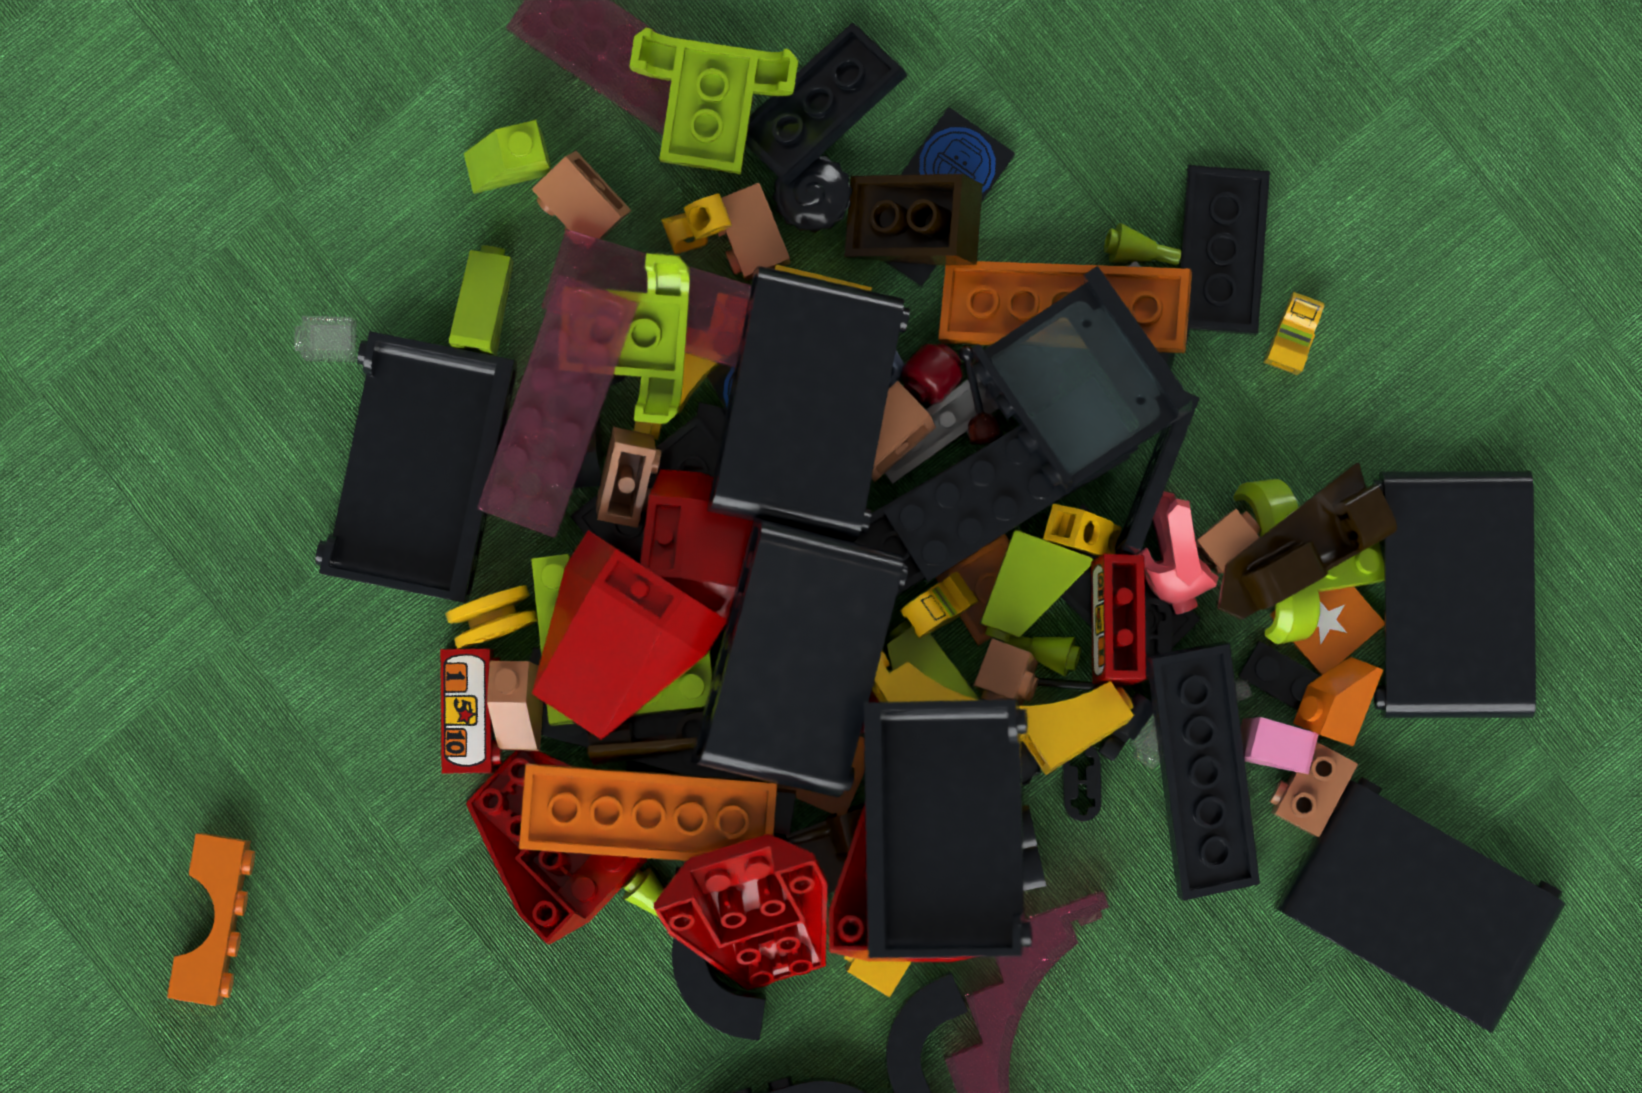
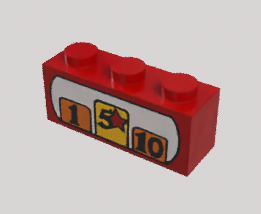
M1103 554L1092 560L1091 563L1092 684H1106L1111 681L1113 685H1134L1146 679L1144 555Z
M440 649L441 774L495 773V765L502 764V750L497 746L494 738V729L487 705L490 661H501L500 657H494L493 649Z

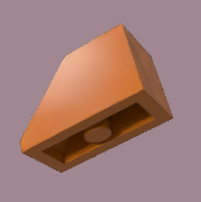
M1350 656L1308 684L1293 723L1319 735L1354 747L1384 669Z

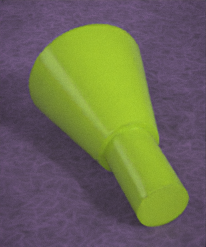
M1121 222L1118 223L1115 229H1109L1105 238L1104 252L1109 253L1110 262H1150L1156 260L1178 265L1181 258L1180 249L1159 245L1156 241Z
M1010 636L1009 642H1004L1030 652L1039 663L1064 677L1067 675L1068 670H1076L1081 654V647L1075 646L1076 637L1029 638L1020 636L1015 638Z
M651 868L643 872L638 869L631 879L623 885V888L626 890L623 899L658 917L654 910V902L664 891V887Z

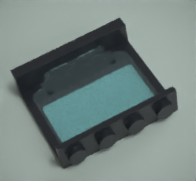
M1098 266L1084 274V284L994 344L984 350L979 344L972 348L975 360L971 364L973 371L983 385L989 382L999 394L994 400L1007 419L1012 416L1015 417L1022 428L1017 433L1030 453L1037 449L1045 461L1041 465L1044 474L1054 487L1060 483L1066 493L1192 411V399Z

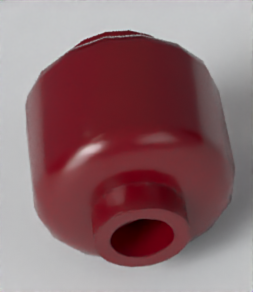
M944 344L923 345L902 367L901 377L905 384L904 388L920 404L925 402L937 405L943 402L961 382L960 358L951 348Z

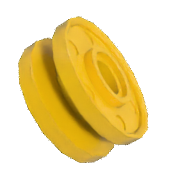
M527 585L496 592L446 612L448 623L468 621L470 629L454 638L457 648L460 649L487 642L538 622L535 610L517 612L514 606L530 596Z

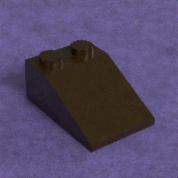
M964 174L851 176L850 186L853 191L850 196L851 206L848 208L844 257L929 265H977L982 183Z

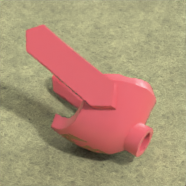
M1163 492L1152 520L1162 560L1154 562L1148 548L1143 549L1137 555H1144L1145 579L1153 593L1161 601L1171 604L1175 614L1178 615L1195 609L1198 606L1195 597L1216 587L1219 576L1212 573L1208 565L1199 558L1190 501L1176 499L1173 493Z

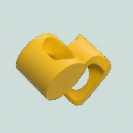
M720 194L710 195L683 207L685 213L661 219L674 254L703 247L708 243V236L732 226ZM695 237L693 242L684 241L688 238Z

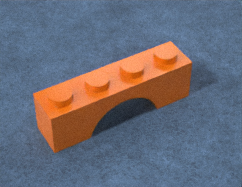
M196 833L188 875L199 881L209 892L214 905V923L209 936L202 945L192 952L174 957L167 998L218 1006L223 1004L224 997H230L234 974L228 973L231 956L237 957L241 941V933L235 932L238 915L244 916L248 901V892L242 891L245 875H251L255 861V851L249 850L251 841L207 833Z

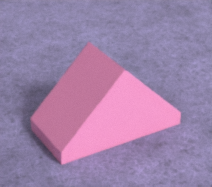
M1263 717L1244 718L1241 725L1244 760L1249 763L1309 774L1319 734Z

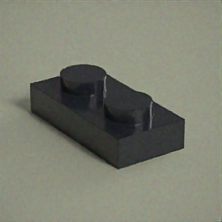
M1258 641L1237 677L1298 711L1308 684L1319 678L1320 675L1265 643Z

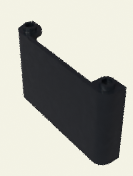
M757 266L754 269L707 507L708 512L754 521V517L850 542L856 541L860 533H867L871 520V510L866 509L898 336L899 332H905L910 315V309L904 307L903 298L762 266Z
M369 331L368 340L361 341L358 351L357 363L363 365V372L366 374L335 527L333 535L330 534L327 541L319 542L315 564L320 565L319 574L468 603L473 589L501 454L500 449L504 439L517 375V362L513 359Z
M1531 471L1379 472V479H1374L1372 485L1376 484L1381 489L1395 517L1397 530L1394 534L1384 539L1385 677L1382 678L1381 685H1377L1374 693L1375 710H1381V718H1533L1536 708L1534 485Z
M754 517L691 761L697 765L837 798L844 791H849L855 776V769L852 767L864 721V703L869 702L897 591L903 588L907 579L908 567L903 564L902 556L893 552Z
M1017 699L864 703L868 958L1024 956L1025 947H1032V922H1025L1021 779V734L1028 733L1027 708H1019V701Z
M1360 777L1358 783L1349 780L1320 837L1315 836L1274 908L1493 1034L1566 905L1565 902L1559 899L1563 892L1540 880L1538 886L1534 885L1381 797L1382 788L1363 777Z

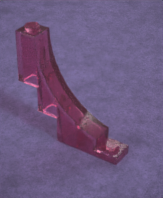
M1103 891L1094 892L1024 919L1025 922H1032V947H1025L1024 956L994 957L1003 981L965 995L982 1042L944 1056L957 1093H1009L1011 1049L1023 1010L1046 973L1063 955L1078 944L1071 922L1078 920L1079 925L1083 926L1103 918L1101 910L1109 908Z

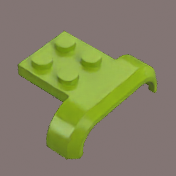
M645 28L636 34L633 40L630 69L641 75L671 81L659 161L741 174L753 94L788 96L794 93L798 60L791 50L783 49L780 52H768L679 39L658 34L651 28Z
M646 253L647 292L577 286L564 287L558 370L641 377L639 397L635 405L634 421L666 424L678 414L682 396L690 270L680 256Z
M1279 479L1243 483L1239 485L1233 496L1234 501L1245 500L1252 507L1256 521L1261 528L1259 532L1260 537L1298 508L1292 490L1285 482ZM1379 542L1328 570L1329 574L1321 580L1275 604V619L1273 624L1265 629V636L1275 644L1305 640L1314 633L1319 621V592L1384 581V562Z

